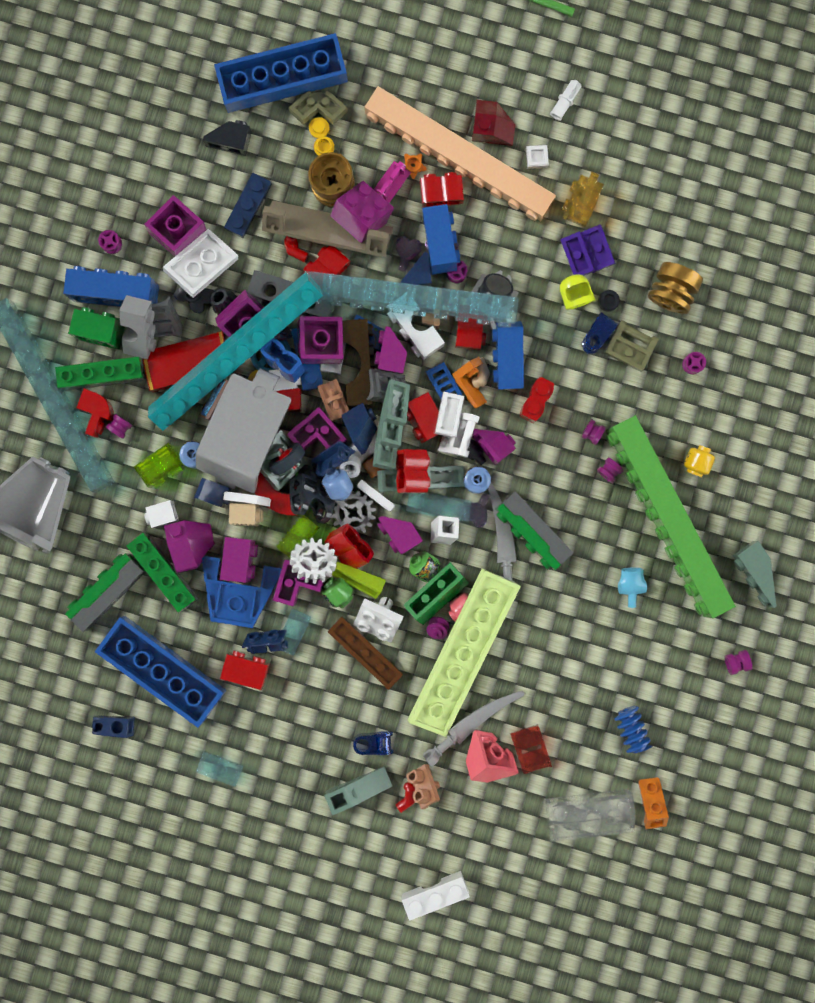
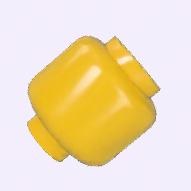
M699 445L698 449L691 448L684 462V466L687 468L686 472L699 477L708 475L715 461V456L710 454L711 449Z

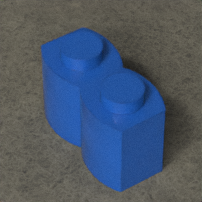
M272 338L260 349L265 362L270 367L279 370L286 380L295 383L305 372L300 358L293 352L285 350L283 344L277 339Z

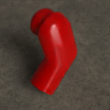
M286 236L284 245L287 254L305 262L309 253L299 249L297 238Z
M406 782L403 786L405 797L395 804L400 813L415 804L413 798L415 787L409 782Z

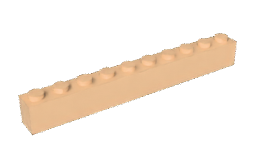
M377 86L365 105V114L370 121L381 123L391 134L397 133L402 136V140L407 144H415L420 147L419 150L425 155L430 156L431 154L443 166L447 167L449 165L455 169L458 175L469 177L479 188L485 187L490 190V194L495 198H503L508 201V205L513 209H521L526 212L525 215L531 220H539L541 222L556 197L555 194Z

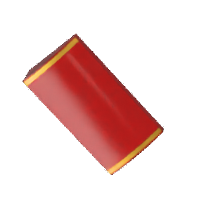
M223 331L155 348L154 352L150 353L148 359L143 358L149 391L154 393L171 388L225 341Z

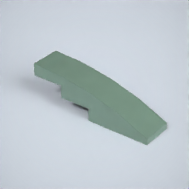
M391 379L388 382L375 443L374 467L390 471L396 468L397 449L401 446L402 429L407 421L410 384Z
M463 466L428 467L427 472L431 481L428 489L464 487ZM397 470L377 471L379 492L397 491Z

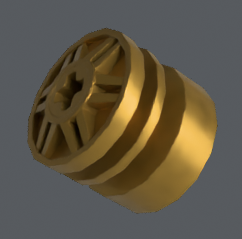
M334 152L323 153L317 156L311 163L308 171L309 182L313 194L321 204L334 207L338 198L355 187L352 167L349 161L341 154Z
M663 262L657 274V279L661 282L653 283V290L649 291L648 299L668 311L688 314L691 309L690 305L694 302V298L690 294L698 293L703 278L697 272L683 265Z

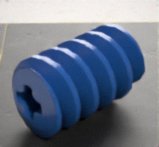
M638 706L624 708L618 711L619 715L614 718L615 721L622 722L617 728L625 730L620 736L628 738L623 744L631 746L626 750V753H639L653 747L652 745H647L651 741L650 738L644 737L648 731L641 729L645 723L638 721L642 715L635 713L639 709Z

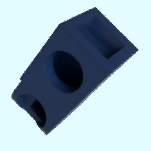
M93 716L92 734L120 738L134 736L135 716Z

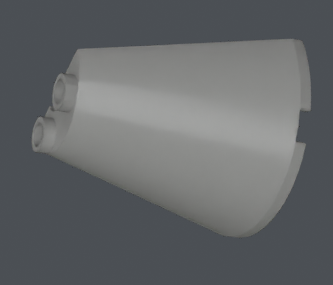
M31 457L0 485V533L33 550L38 551L39 548H43V553H50L55 541L71 476L63 468L58 467L55 470L49 467L51 463L40 457L37 459Z

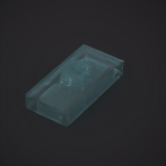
M292 608L283 627V630H287L284 640L288 641V648L284 652L295 655L311 620V616Z
M204 751L196 772L236 787L244 766Z

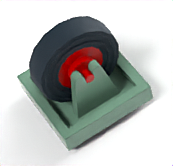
M281 430L277 432L260 470L261 474L275 490H280L307 463L303 458L305 454L303 447L299 443L292 444Z

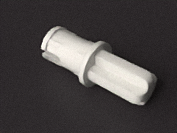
M571 80L563 94L559 95L557 104L550 112L554 119L561 121L569 106L573 105V100L581 88V84L577 80Z

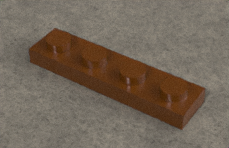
M343 616L327 631L388 690L403 675Z

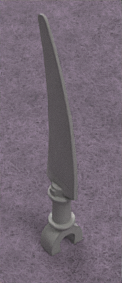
M491 483L488 492L496 523L497 563H503L501 565L503 567V576L512 581L511 567L513 564L511 562H516L513 534L510 531V524L508 522L504 524L496 516L498 512L495 508L502 501Z
M519 691L480 707L448 731L451 735H447L448 738L440 745L434 746L433 749L427 750L422 755L430 766L433 767L439 761L440 756H443L442 753L450 746L456 745V741L460 745L484 721L511 702L524 696V692Z

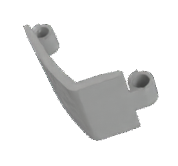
M261 368L258 370L253 381L236 374L231 375L197 449L196 468L214 476L216 482L231 489H235V486L255 493L258 475L291 403V398L273 391L280 376Z

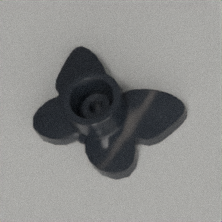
M181 287L175 291L174 297L180 302H188L191 310L194 313L200 314L204 311V304H211L210 297L214 290L204 288L193 298Z

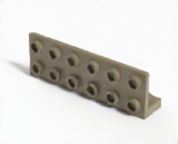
M272 201L270 207L265 206L263 209L262 231L386 257L393 232V227L384 225L378 231L369 229L367 239L360 243L330 217L331 213L278 201Z

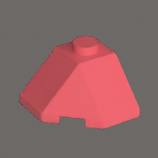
M479 730L473 732L466 758V765L472 781L488 783L519 773L513 753L508 748L504 750L496 742L498 738L493 733Z

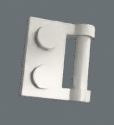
M461 412L456 438L442 436L438 451L468 458V447L475 424L478 423L480 417Z

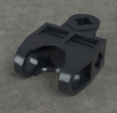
M311 461L310 465H304L298 471V476L290 479L291 511L295 515L303 516L307 512L308 507H310L316 522L326 524L333 515L335 500L328 497L322 486L324 476L316 474L317 464Z

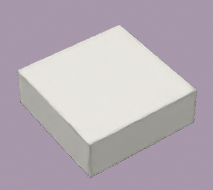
M547 145L526 146L527 169L548 168Z

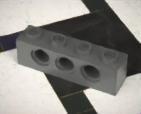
M254 270L248 292L261 305H263V302L269 304L293 282ZM269 288L276 289V294L272 297L266 296V291ZM322 291L323 296L316 301L315 308L305 310L298 317L303 315L330 317L336 300L335 295Z

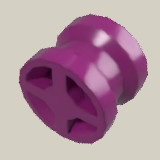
M105 230L99 235L98 243L106 253L116 254L122 249V240L114 231Z
M463 261L457 263V271L446 272L448 280L455 284L463 282L468 272L467 265Z
M700 352L688 354L682 362L684 371L691 375L699 373L706 366V358Z
M114 414L113 421L107 424L106 428L124 439L126 436L125 432L127 429H131L133 425L119 415Z
M591 419L581 437L583 439L588 438L592 444L597 445L606 427L597 425Z
M609 457L605 460L604 466L597 469L598 473L612 484L616 481L615 477L624 471L618 463Z

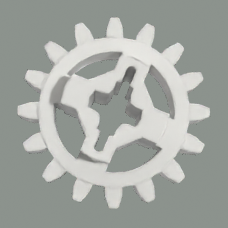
M313 538L310 539V543L302 540V546L296 544L295 550L291 551L290 565H292V572H298V579L305 577L306 583L309 579H312L314 584H316L317 579L325 582V577L330 578L332 571L336 569L337 556H334L335 550H329V543L322 545V539H319L317 543L314 542Z

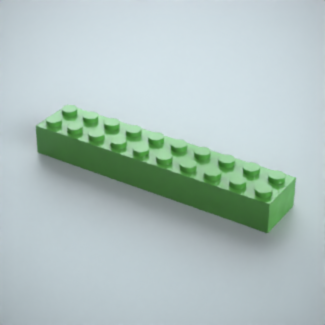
M636 415L607 430L608 435H606V439L611 447H615L617 451L616 458L620 465L624 464L627 470L625 475L630 484L634 483L637 489L635 494L641 503L644 502L647 508L645 510L646 516L655 523L657 527L655 533L660 540L663 539L667 546L664 548L670 559L673 558L676 564L674 569L680 578L683 577L686 583L684 588L687 594L693 596L696 602L694 607L699 615L702 614L703 617L713 619L736 607Z

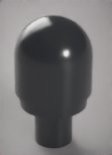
M471 439L468 447V459H471V461L475 459L481 466L486 462V459L481 455L483 452L482 448L475 440Z

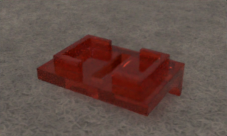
M538 724L510 733L523 774L552 767ZM541 745V748L522 754L521 750Z

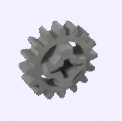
M351 491L350 496L345 500H335L337 507L334 506L335 514L331 517L337 519L333 523L334 526L339 524L343 526L347 523L351 524L352 522L359 521L362 525L353 528L358 534V530L366 533L365 527H372L370 519L376 520V517L372 515L376 508L370 507L374 503L373 500L367 502L368 495L365 494L361 497L360 491H357L356 495H353ZM350 499H358L355 504L348 505L345 503ZM364 505H366L368 510L367 518L362 514ZM345 507L353 510L358 508L357 513L362 519L354 516L349 518L350 513ZM340 508L344 510L345 518L343 519V521H341L340 519Z

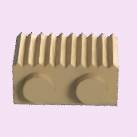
M230 503V525L259 526L260 522H263L264 511L260 509L259 505Z

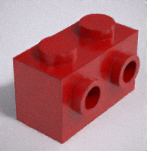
M429 392L408 402L407 421H410L413 427V434L421 443L439 435L434 434L439 411Z
M233 650V653L229 652L226 655L220 679L262 690L270 666L269 663L265 662L266 659L254 656L251 659L245 657L246 653Z

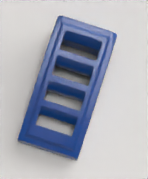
M444 362L426 371L440 400L443 394L441 389L451 384L452 388L444 392L452 393L455 391L457 395L463 396ZM443 369L444 374L436 378L433 377V374ZM445 377L448 378V381L440 385L437 384L439 380Z

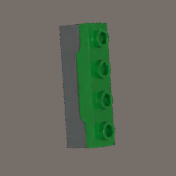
M141 357L55 367L57 388L63 391L147 381Z
M516 491L512 492L495 508L498 512L496 516L504 524L508 522L511 525L512 529L510 531L518 539L522 537L527 542L525 547L533 555L537 553L541 557L539 562L547 570L549 568L556 570L573 554L568 546Z
M148 533L140 534L126 545L178 613L183 612L199 599L183 577L176 572L175 567Z
M130 553L119 554L112 561L114 565L109 570L104 569L97 576L99 580L94 585H88L82 592L84 595L79 600L75 599L68 605L67 608L69 610L65 615L82 632L88 631L146 573L141 564Z

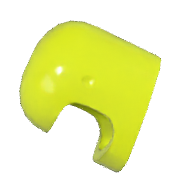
M580 274L571 275L561 282L559 290L566 310L579 308L595 301L589 281L585 276Z

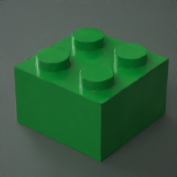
M82 307L81 310L74 309L68 334L79 341L119 350L125 326L120 325L119 318L107 312H102V315L95 313V310Z

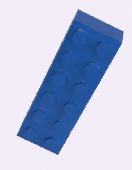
M336 33L214 64L222 98L228 113L348 82Z
M126 616L120 617L95 650V653L197 728L204 723L227 691Z

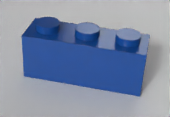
M447 204L422 208L432 275L457 271V263H460L461 260L459 250H455L454 244L457 243L456 231L451 229V225L454 224L453 212L448 211Z
M496 322V329H492V341L496 342V350L492 351L493 363H497V370H493V383H497L498 389L524 388L522 322Z

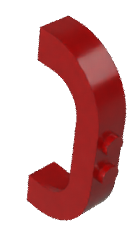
M300 388L276 391L291 398L287 412H302ZM260 472L255 494L271 499L269 509L284 515L298 516L291 511L290 494H283L275 490Z

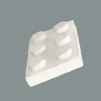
M207 229L163 266V271L194 298L238 260V255L211 230Z

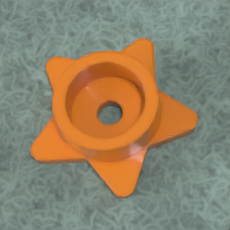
M421 153L416 156L404 154L405 169L411 172L410 176L412 179H415L418 172L427 170L421 163Z

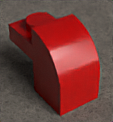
M84 388L76 408L92 414L85 434L98 438V435H101L104 431V420L113 421L114 410L108 399Z

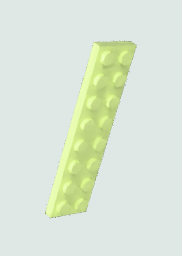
M483 568L481 569L409 715L408 722L410 724L444 737L447 736L521 587L519 584Z

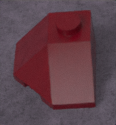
M477 100L472 141L513 146L515 123L498 102Z

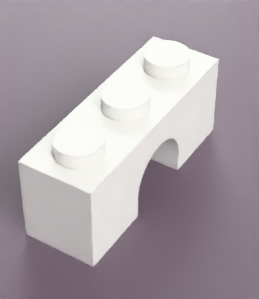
M409 292L388 305V317L393 324L397 322L401 327L399 330L405 341L410 340L413 344L411 349L418 358L421 356L425 360L444 347L445 342L433 326L425 331H418L413 328L411 321L414 316L420 313V307Z
M459 871L441 878V881L432 887L423 889L420 886L402 893V903L410 921L467 899L470 896L462 872Z

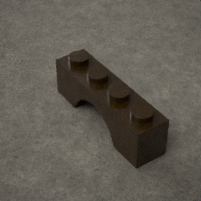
M367 319L342 320L343 342L353 346L361 357V370L358 376L346 384L347 406L360 405L361 403H364V405L373 404L372 401L367 400L370 394L369 370L375 369V366H370V358L374 357L373 345H369V336H373L372 324H368Z

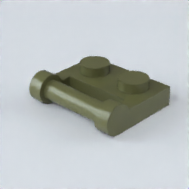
M621 320L605 354L642 372L659 338L655 336L650 337L626 325L627 322ZM622 332L647 344V348L645 349L621 337Z

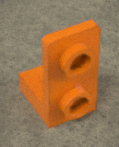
M480 357L470 360L452 374L456 384L463 390L468 402L475 409L487 403L480 390L473 386L471 378L479 372L477 368L483 364Z
M656 777L639 780L638 784L645 810V829L666 827L669 816L660 779Z

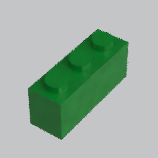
M450 562L403 606L416 621L424 625L467 586L469 581Z

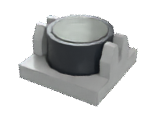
M500 270L487 276L482 273L468 296L466 304L503 322L519 292L513 290L510 275L502 276L503 271Z

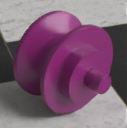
M433 617L429 620L426 631L434 639H444L449 630V623L442 617Z

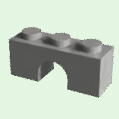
M126 295L119 310L120 325L127 327L122 338L123 354L148 359L150 353L154 352L156 348V340L154 339L156 327L153 325L155 312L152 311V303L148 300Z

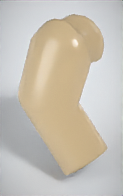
M484 357L480 358L483 364L477 368L479 370L477 377L472 378V384L475 388L484 387L490 376Z

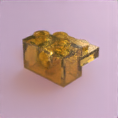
M591 172L589 178L580 175L578 181H573L569 190L573 193L571 199H566L562 207V211L565 212L563 219L586 227L604 185L597 181L599 174Z

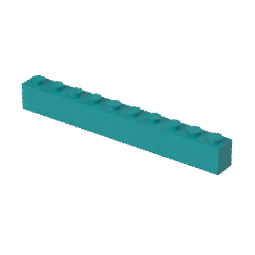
M305 272L148 407V418L164 431L321 298L323 294L320 286Z

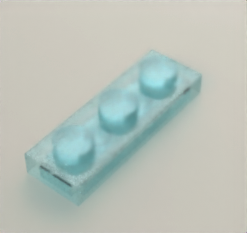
M409 493L406 511L436 517L459 518L460 521L469 522L472 501L428 493Z

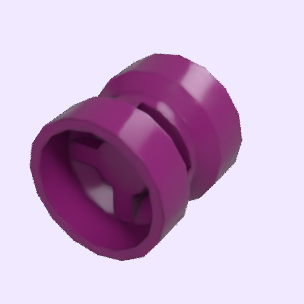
M747 650L739 651L735 655L727 654L724 656L727 670L731 676L738 674L742 670L745 672L752 670V662Z

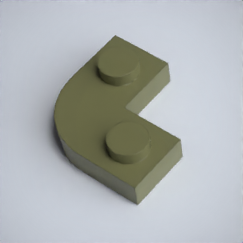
M308 91L289 107V112L303 125L318 112L334 125L348 112V109L328 91L325 93H311V91Z

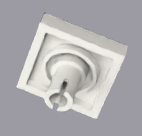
M382 597L379 604L364 599L353 626L362 632H368L377 636L382 641L391 643L404 616L390 610L393 605L391 599L388 600L387 605H384L387 597Z

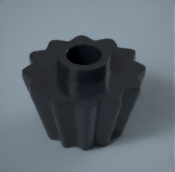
M219 288L215 290L210 297L214 313L219 315L238 296L226 289Z

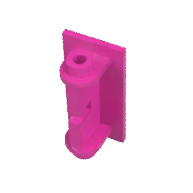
M393 161L374 188L388 203L391 202L411 174L410 171L405 169V164L400 161L398 163Z

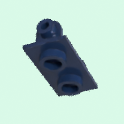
M341 441L336 442L311 460L317 464L316 474L318 476H325L333 467L336 468L340 464L347 462L349 457L355 453V450Z
M287 630L248 633L242 648H246L247 652H251V654L267 652V646L270 652L284 651L288 648V641L284 640Z

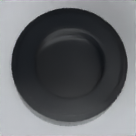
M613 290L602 292L598 298L599 307L606 312L614 311L620 303L619 295Z

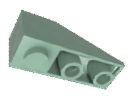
M752 541L733 554L735 558L734 564L739 571H744L747 576L746 582L752 589L755 588L759 593L757 597L762 605L775 608L776 598L771 558L759 541Z
M383 766L326 790L324 796L332 815H335L392 787V784Z

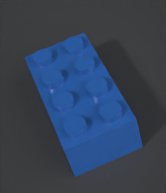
M74 266L73 269L66 268L63 294L73 302L121 307L126 295L151 301L152 304L158 302L159 285L148 274L137 273V276H132L125 271H116L114 274L107 273V270L95 268L94 271H86L87 268Z

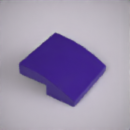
M601 224L560 239L573 275L580 274L585 276L616 264Z

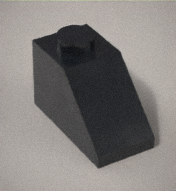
M240 120L235 122L228 121L203 137V142L209 148L246 156L252 132L246 122Z

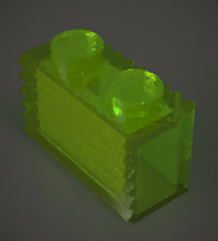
M167 443L136 464L134 469L148 488L154 487L157 489L166 482L165 478L170 475L174 477L182 472L184 464L181 462L180 456L172 444Z
M306 515L298 518V521L295 522L296 525H293V528L287 531L288 535H285V538H282V541H279V544L276 545L289 558H291V551L295 550L296 544L302 546V540L308 543L320 528Z

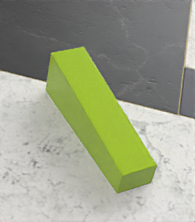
M336 562V569L332 571V576L343 578L349 585L375 599L382 592L386 582L385 579L340 562Z

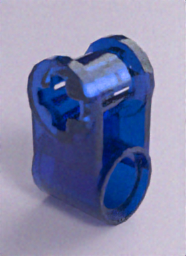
M601 312L582 341L583 350L589 354L596 353L614 332L618 323ZM592 339L596 341L594 346L590 345Z
M393 732L360 733L353 739V748L359 755H391L394 753L391 749V736H393ZM358 740H367L369 743L367 748H358L356 745Z

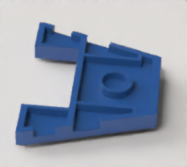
M204 556L202 558L203 575L206 583L210 621L253 628L279 580L282 568L264 566L261 586L256 587L219 581L221 558Z

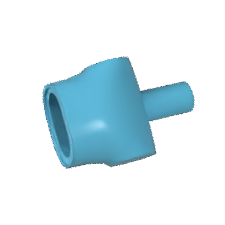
M642 568L621 569L618 592L619 594L628 595L629 608H636L637 594L647 592V583L644 579V569Z

